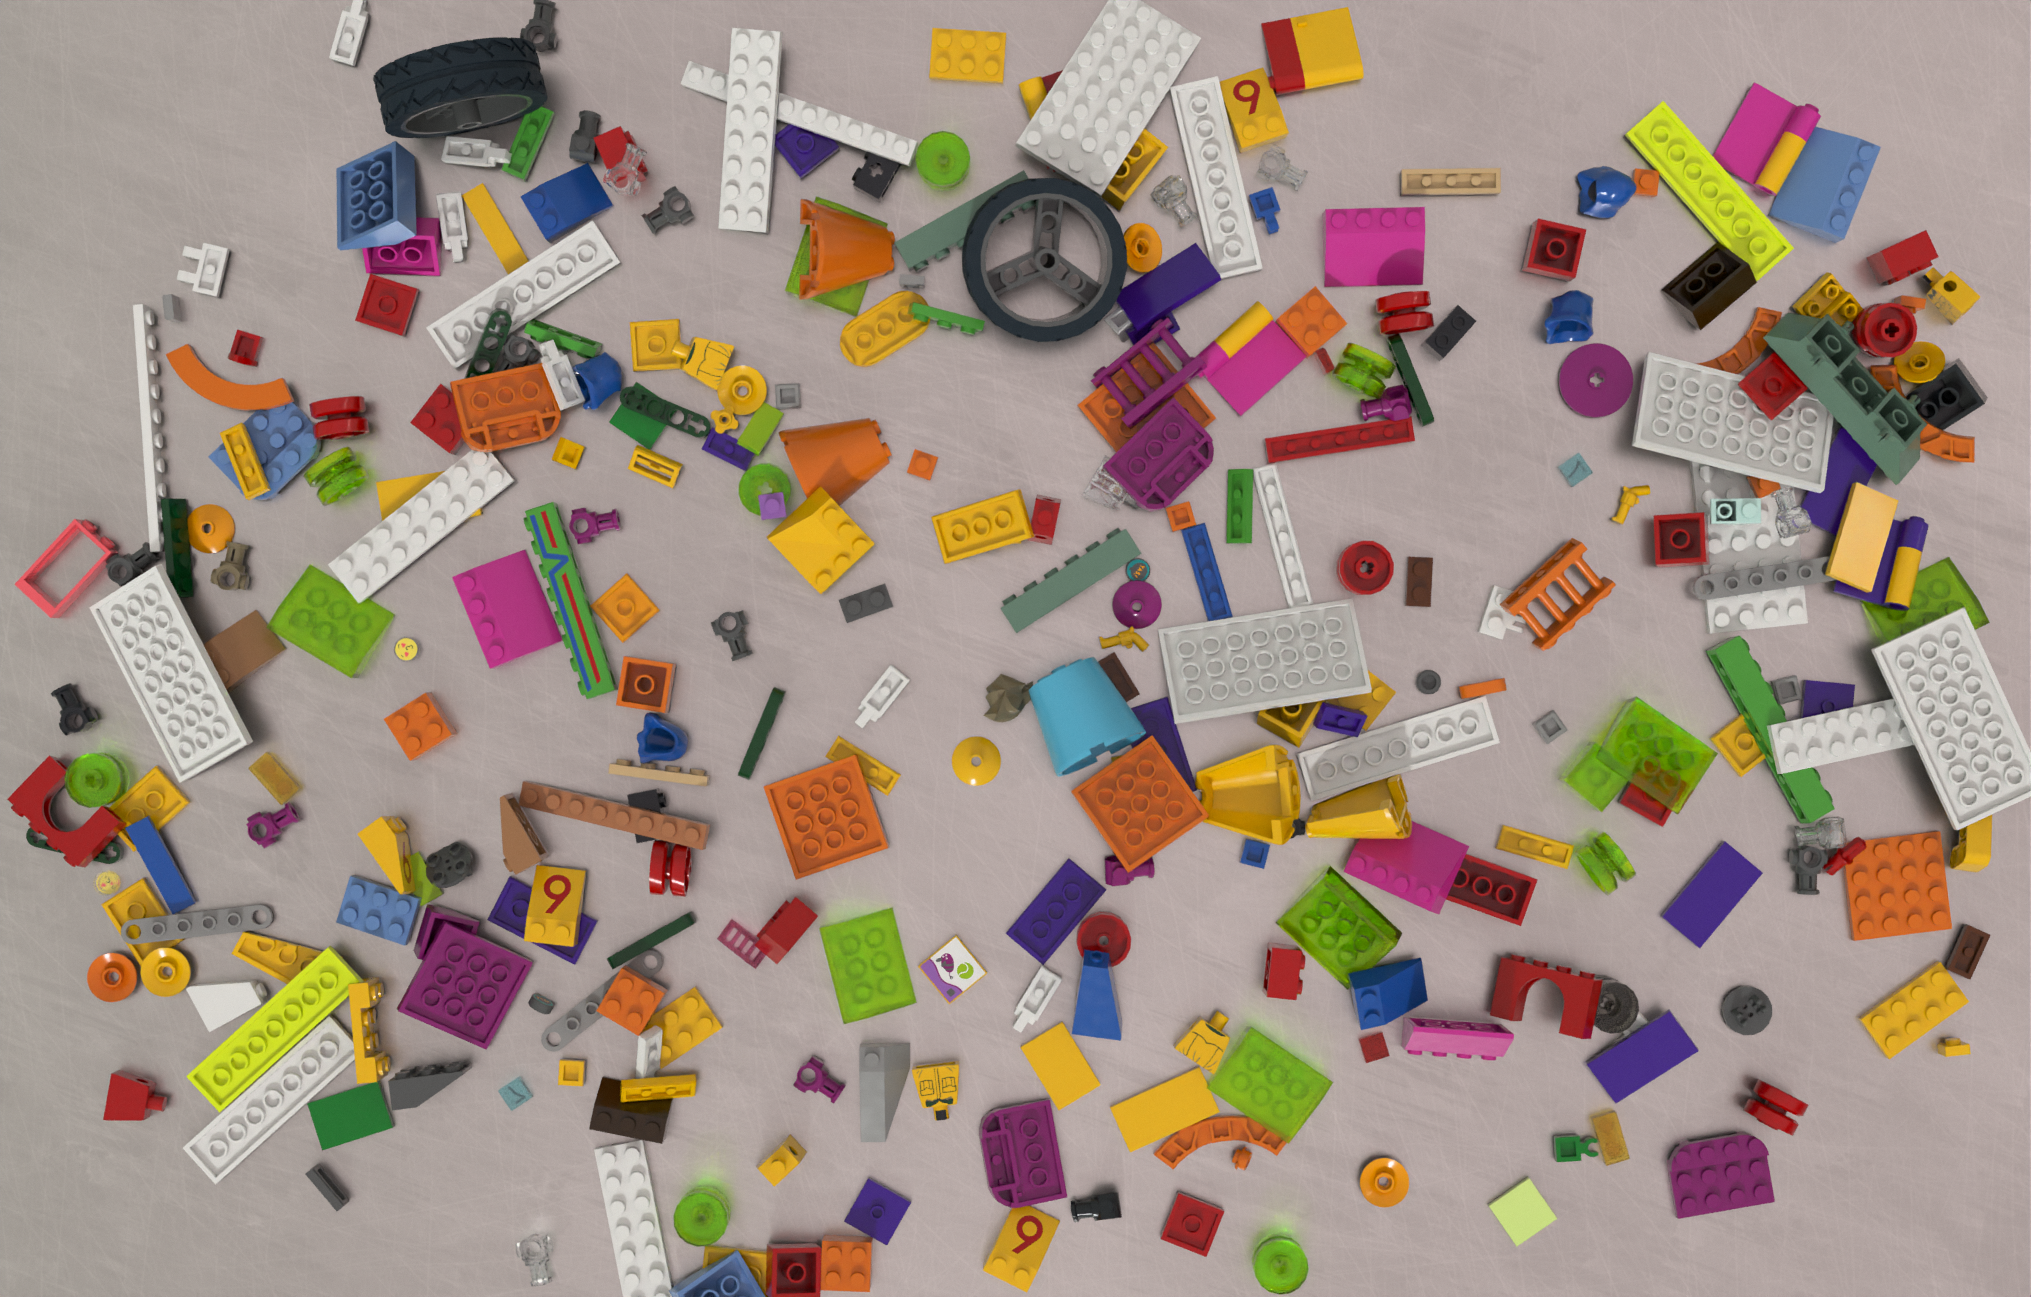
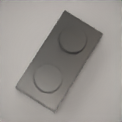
M886 584L839 600L847 623L893 607Z

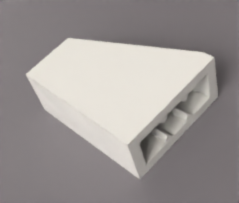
M256 979L197 983L186 988L209 1032L268 1001L265 987L262 983H258Z

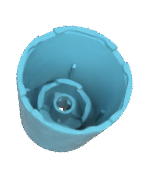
M1095 657L1084 660L1079 659L1067 667L1062 665L1052 670L1051 675L1039 679L1038 683L1028 690L1054 771L1058 777L1098 762L1097 756L1107 751H1110L1112 755L1146 734L1143 725Z

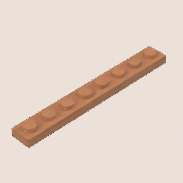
M523 781L518 805L700 850L706 849L710 829L709 824L530 781Z

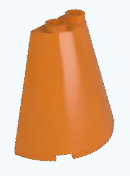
M801 199L800 224L810 225L809 275H800L799 300H806L886 274L887 271L893 270L892 246L895 236L892 231H888L886 227L807 199Z
M870 418L787 429L779 432L781 441L785 445L784 448L806 497H810L821 486L839 506L890 463L888 457L892 455L887 443L881 444L878 438V434L882 432L876 419L871 421Z

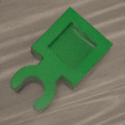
M1579 1135L1553 1136L1556 1162L1581 1161V1154L1584 1153L1589 1157L1598 1156L1597 1151L1588 1150L1589 1144L1598 1143V1140L1594 1137H1587L1580 1142Z

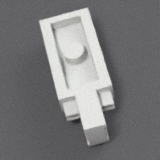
M353 0L351 7L346 6L345 11L342 10L329 56L330 59L355 66L368 22L369 12L365 11L367 0Z
M446 136L441 160L445 163L495 167L496 162L510 164L512 154L507 149L499 148L500 145L493 143L491 140Z
M461 191L436 194V201L445 250L451 249L453 262L463 261L462 248L467 247L468 236Z
M554 340L540 344L539 347L543 356L540 358L560 411L584 402V396L567 355H564L561 350H557Z
M890 665L862 700L858 708L862 714L855 723L863 728L870 719L876 722L901 693L910 679Z
M1041 965L1016 1006L1014 1014L1018 1018L1012 1026L1013 1029L1021 1033L1027 1022L1033 1025L1039 1019L1061 983L1062 977Z
M656 1025L639 1035L636 1079L654 1078L655 1072L660 1069L663 1030Z

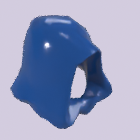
M1593 167L1578 173V181L1582 188L1579 193L1581 201L1580 212L1582 214L1598 218H1612L1636 191V184L1630 176L1611 167ZM1594 181H1596L1597 194L1595 202L1588 195L1589 187Z
M1570 290L1563 295L1551 298L1552 313L1545 320V327L1547 329L1546 343H1563L1570 340L1587 341L1594 334L1592 326L1593 297L1579 290Z
M606 352L572 367L585 399L583 403L585 410L590 408L592 410L597 409L610 395L616 391H621V367L618 361Z
M646 713L643 731L637 734L640 763L645 764L653 760L675 761L683 757L688 747V736L685 731L677 725L662 719L657 713Z

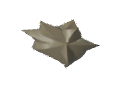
M1000 674L986 688L988 692L986 699L990 709L984 716L995 722L1002 723L1016 718L1031 700L1028 690L1033 686V681L1025 684L1012 677Z

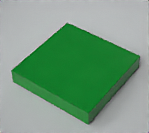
M636 382L633 386L647 393L655 395L638 382ZM633 391L631 395L628 394L625 398L628 400V405L636 402L641 405L638 409L642 410L643 402L647 396L644 395L643 400L638 399ZM651 401L647 407L648 412L653 415L658 414L661 410V404L658 401ZM622 403L609 421L610 424L649 450L653 448L668 426L627 409ZM678 410L671 413L670 420H672Z

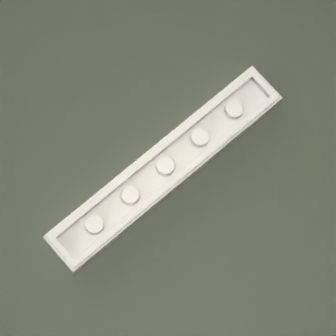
M1276 462L1253 468V478L1288 608L1314 605Z

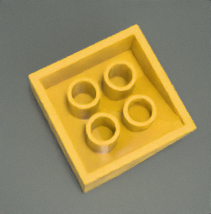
M821 486L767 536V539L820 594L875 544Z

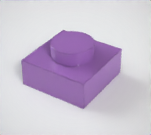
M783 492L758 495L762 520L787 517Z

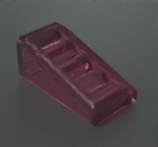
M733 919L730 920L717 938L755 969L766 956L762 951H759L754 959L750 956L755 950L756 946L754 945L758 942L759 938ZM735 928L738 930L731 941L727 940L726 938ZM741 934H743L745 938L739 945V947H737L734 944L741 936ZM750 940L753 942V944L745 953L742 950Z

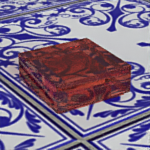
M1321 348L1313 353L1324 376L1334 370L1335 367L1325 348Z
M1382 1031L1358 1038L1366 1063L1390 1056Z

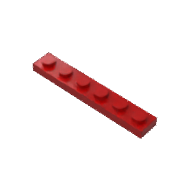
M1410 416L1407 419L1397 421L1384 420L1265 438L1264 441L1268 463L1413 442L1415 441L1412 417Z

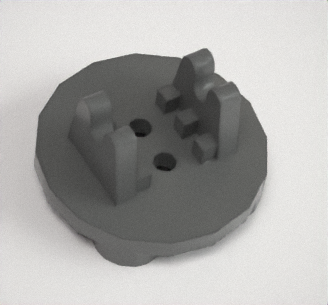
M459 842L443 847L438 852L430 854L426 859L428 864L426 876L430 883L438 888L454 886L464 880L466 876L473 875L471 872L473 856Z
M1741 986L1732 990L1721 1005L1726 1024L1734 1032L1742 1035H1755L1763 1031L1768 1026L1772 1017V1004L1768 996L1760 989L1752 986Z

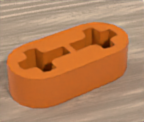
M1505 678L1459 686L1461 699L1507 690Z

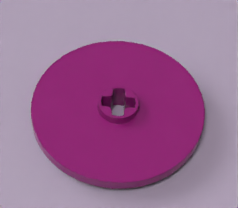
M1587 344L1574 350L1563 362L1559 373V388L1564 401L1575 412L1587 417H1604L1619 410L1628 400L1633 388V373L1628 360L1617 349L1606 344ZM1595 374H1597L1599 379H1602V383H1599L1597 387H1595L1593 382H1590V378L1594 377Z

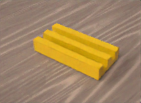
M637 445L628 469L673 488L683 464ZM636 461H637V462H640V463H642V464H644V465L649 466V468H651V469H654V470H656V471L663 472V473H665V474H667V475H670V476H672V477H671V479H670V478H668V477H666V476H663V475H661V474H659V473H656V472H654V471H652V470H650V469H647V468H645V467H643V466H640V465L636 464Z

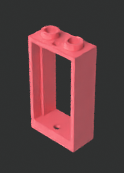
M74 519L14 584L50 618H60L106 568V561L112 556L119 554L113 548L115 544L106 536L101 537L96 533V526L87 519L84 521ZM82 531L105 554L58 604L34 581L78 533Z

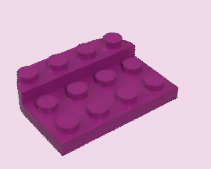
M1173 397L1102 467L1136 501L1135 504L1153 512L1170 505L1210 466L1214 455L1213 440L1208 432Z
M1049 1099L1001 1109L996 1108L982 1117L979 1127L980 1145L988 1188L997 1202L1010 1208H1020L1067 1198Z
M1736 1132V1134L1692 1142L1686 1140L1679 1143V1146L1672 1152L1670 1159L1667 1160L1676 1218L1681 1219L1775 1202L1767 1159L1769 1152L1764 1143L1746 1132Z

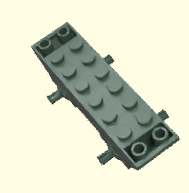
M1787 313L1763 338L1811 390L1819 402L1829 410L1836 421L1847 430L1868 456L1883 470L1885 475L1895 485L1899 484L1920 459V432L1927 425L1915 409L1921 401L1920 398L1916 400L1918 396L1912 395L1907 400L1895 388L1887 392L1855 357L1861 350L1848 335L1854 329V324L1848 327L1852 322L1846 321L1841 327L1828 314L1822 318Z

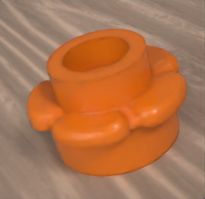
M1244 1147L1242 1150L1237 1149L1232 1163L1235 1164L1236 1170L1239 1168L1245 1171L1253 1153L1246 1150L1247 1147Z

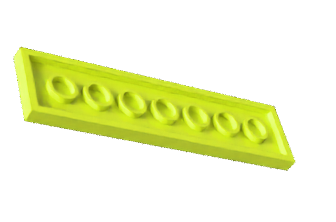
M1664 101L1625 134L1627 139L1650 165L1660 173L1659 175L1720 244L1750 265L1756 281L1794 249Z
M330 945L186 1077L221 1112L349 996L348 984L364 981Z

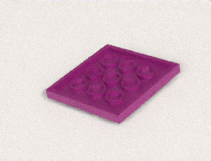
M443 921L397 1010L487 1050L533 962L526 957Z

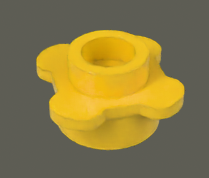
M726 406L723 410L711 412L710 416L715 422V431L722 434L725 430L738 427L739 422L735 420L733 407ZM724 417L727 418V421H726V422H723V421H722V419H723Z

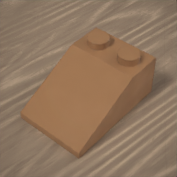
M257 610L204 644L228 694L286 650V647Z
M510 793L500 797L502 846L505 856L503 862L509 872L513 871L517 875L548 858L549 855L521 806H518L519 803L514 794Z

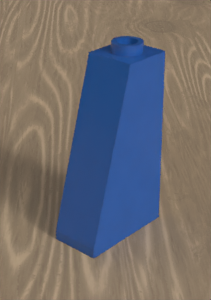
M1084 950L1073 1016L1072 1034L1121 1041L1122 1016L1109 953Z

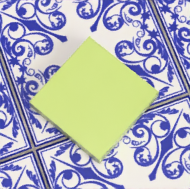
M1529 1177L1488 1204L1516 1246H1519L1557 1219Z

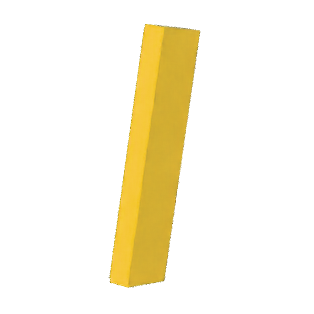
M482 183L461 195L507 274L527 263L529 259L485 185Z

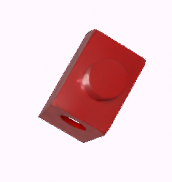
M1037 494L1031 521L1034 537L1029 538V541L1052 545L1061 499Z
M122 1070L111 1073L103 1120H145L150 1117L152 1110L162 1112L165 1110L167 1097L154 1095L156 1089L155 1082Z

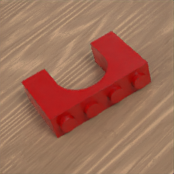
M49 755L7 800L13 804L11 809L20 817L25 816L30 821L28 825L38 834L42 832L48 838L46 840L48 845L56 851L60 849L65 854L63 858L72 867L86 868L127 823L110 807L101 806L80 828L70 832L60 830L51 818V802L57 792L75 774L57 757Z
M1511 954L1510 958L1501 957L1490 1016L1509 1021H1522L1529 989L1535 982L1546 978L1553 981L1560 988L1564 998V1009L1559 1033L1580 1039H1591L1603 980L1594 978L1595 973L1580 971V974L1572 973V968L1557 965L1556 969L1548 967L1549 962L1534 959L1533 963L1526 962V957Z

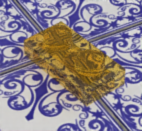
M266 752L248 768L280 805H284L301 789L298 783L270 752Z
M1613 1110L1592 1116L1591 1120L1604 1164L1608 1166L1630 1159L1616 1111Z

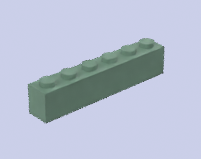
M1021 171L894 242L908 270L912 271L915 269L916 272L921 271L929 265L928 261L936 257L937 260H940L950 254L949 249L957 245L959 248L963 247L967 229L976 211L988 198L1007 185L1029 179L1025 171ZM1030 200L1016 206L1000 220L1001 223L1004 224L1015 217L1014 213L1021 209L1023 212L1030 210L1036 206V200Z
M1119 528L1113 530L1106 535L1108 540L1104 543L1099 544L1096 541L1085 548L1088 553L1079 558L1076 554L1066 560L1065 564L1067 566L1060 571L1055 567L1044 574L1046 579L1041 583L1037 584L1036 581H1033L1023 588L1025 593L1019 597L1013 594L1003 600L1004 606L1000 609L1014 631L1018 633L1142 554L1126 529L1120 531Z

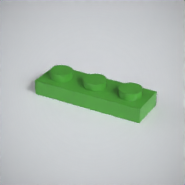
M541 106L539 109L525 114L509 151L512 154L510 164L504 163L501 169L503 172L526 181L555 114L553 111Z
M915 302L911 303L908 309V314L914 315V320L927 322L928 319L937 321V326L951 329L952 325L961 327V332L975 335V331H983L985 321Z
M535 319L526 324L524 333L531 335L530 338L535 341L545 342V340H554L558 349L574 350L577 352V355L583 358H594L600 353L602 343Z
M1228 469L1227 543H1252L1253 469Z

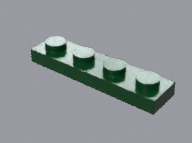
M161 499L166 573L179 598L193 597L186 499Z

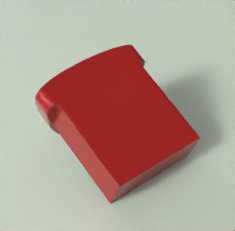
M237 329L227 358L243 365L257 367L258 362L256 360L263 337Z

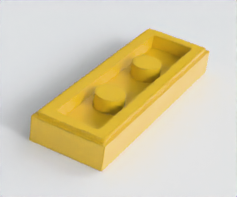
M241 422L220 432L245 498L251 500L270 491L271 488L245 424Z
M838 736L825 757L835 762L857 754L867 783L888 796L901 774Z
M1502 825L1495 848L1568 869L1574 845Z
M696 1075L621 1080V1102L694 1097Z

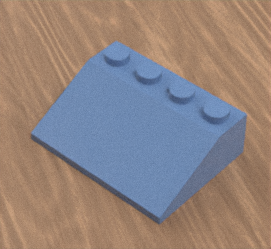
M1815 127L1777 196H1775L1768 216L1834 243L1845 239L1881 147L1857 137Z
M394 141L336 169L337 248L339 250L396 245L417 235L415 159L413 154L397 141Z
M738 1250L690 1275L669 1290L672 1297H765Z

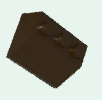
M1717 242L1662 289V292L1688 322L1702 330L1754 286L1757 281L1750 265Z
M603 1076L594 1103L589 1129L662 1144L666 1139L674 1098L621 1102V1080Z

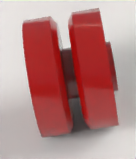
M1429 291L1400 292L1375 300L1377 313L1382 315L1393 314L1392 316L1382 318L1378 322L1381 335L1408 333L1434 327L1432 313L1427 311L1416 312L1431 305Z
M1876 303L1867 306L1857 314L1853 322L1852 337L1854 344L1862 353L1870 357L1884 358L1902 355L1912 347L1917 336V323L1914 315L1908 308L1898 303Z
M362 396L332 398L309 404L311 417L325 420L313 426L314 438L317 440L346 439L370 432L368 419L364 417H351L366 411L365 398Z
M1360 541L1349 545L1340 553L1336 562V574L1340 584L1347 591L1356 595H1371L1382 591L1389 584L1394 572V562L1391 554L1383 545L1374 541ZM1361 564L1368 566L1367 572L1362 573L1360 571V568L1363 567Z
M663 840L654 841L649 872L650 894L664 895L670 880L672 895L686 897L691 877V847L675 844L671 856L669 842Z
M1098 911L1089 914L1081 922L1077 930L1076 943L1082 957L1084 950L1109 953L1113 967L1120 964L1127 957L1131 948V936L1126 923L1120 916L1112 912ZM1106 936L1109 940L1108 943L1105 944L1103 942L1100 944V937Z
M1758 1079L1753 1091L1757 1096L1766 1101L1762 1103L1755 1099H1748L1743 1110L1756 1117V1120L1793 1136L1799 1124L1796 1120L1787 1116L1786 1113L1790 1112L1796 1116H1804L1809 1105Z

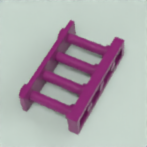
M1169 318L1165 320L1160 319L1151 326L1152 331L1107 368L1103 366L1093 374L1094 378L1091 382L1096 388L1103 384L1125 410V416L1121 419L1130 429L1207 368V365L1199 355L1196 358L1190 357L1169 332V329L1174 326ZM1160 336L1183 363L1181 365L1183 368L1176 374L1174 372L1171 373L1149 347ZM1140 353L1146 357L1163 378L1162 382L1164 384L1157 390L1155 388L1152 389L1130 363ZM1121 368L1144 394V400L1137 406L1136 404L1132 405L1111 379Z

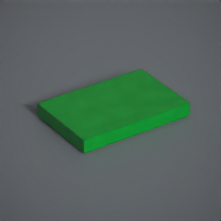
M380 1080L307 1104L322 1151L395 1127Z

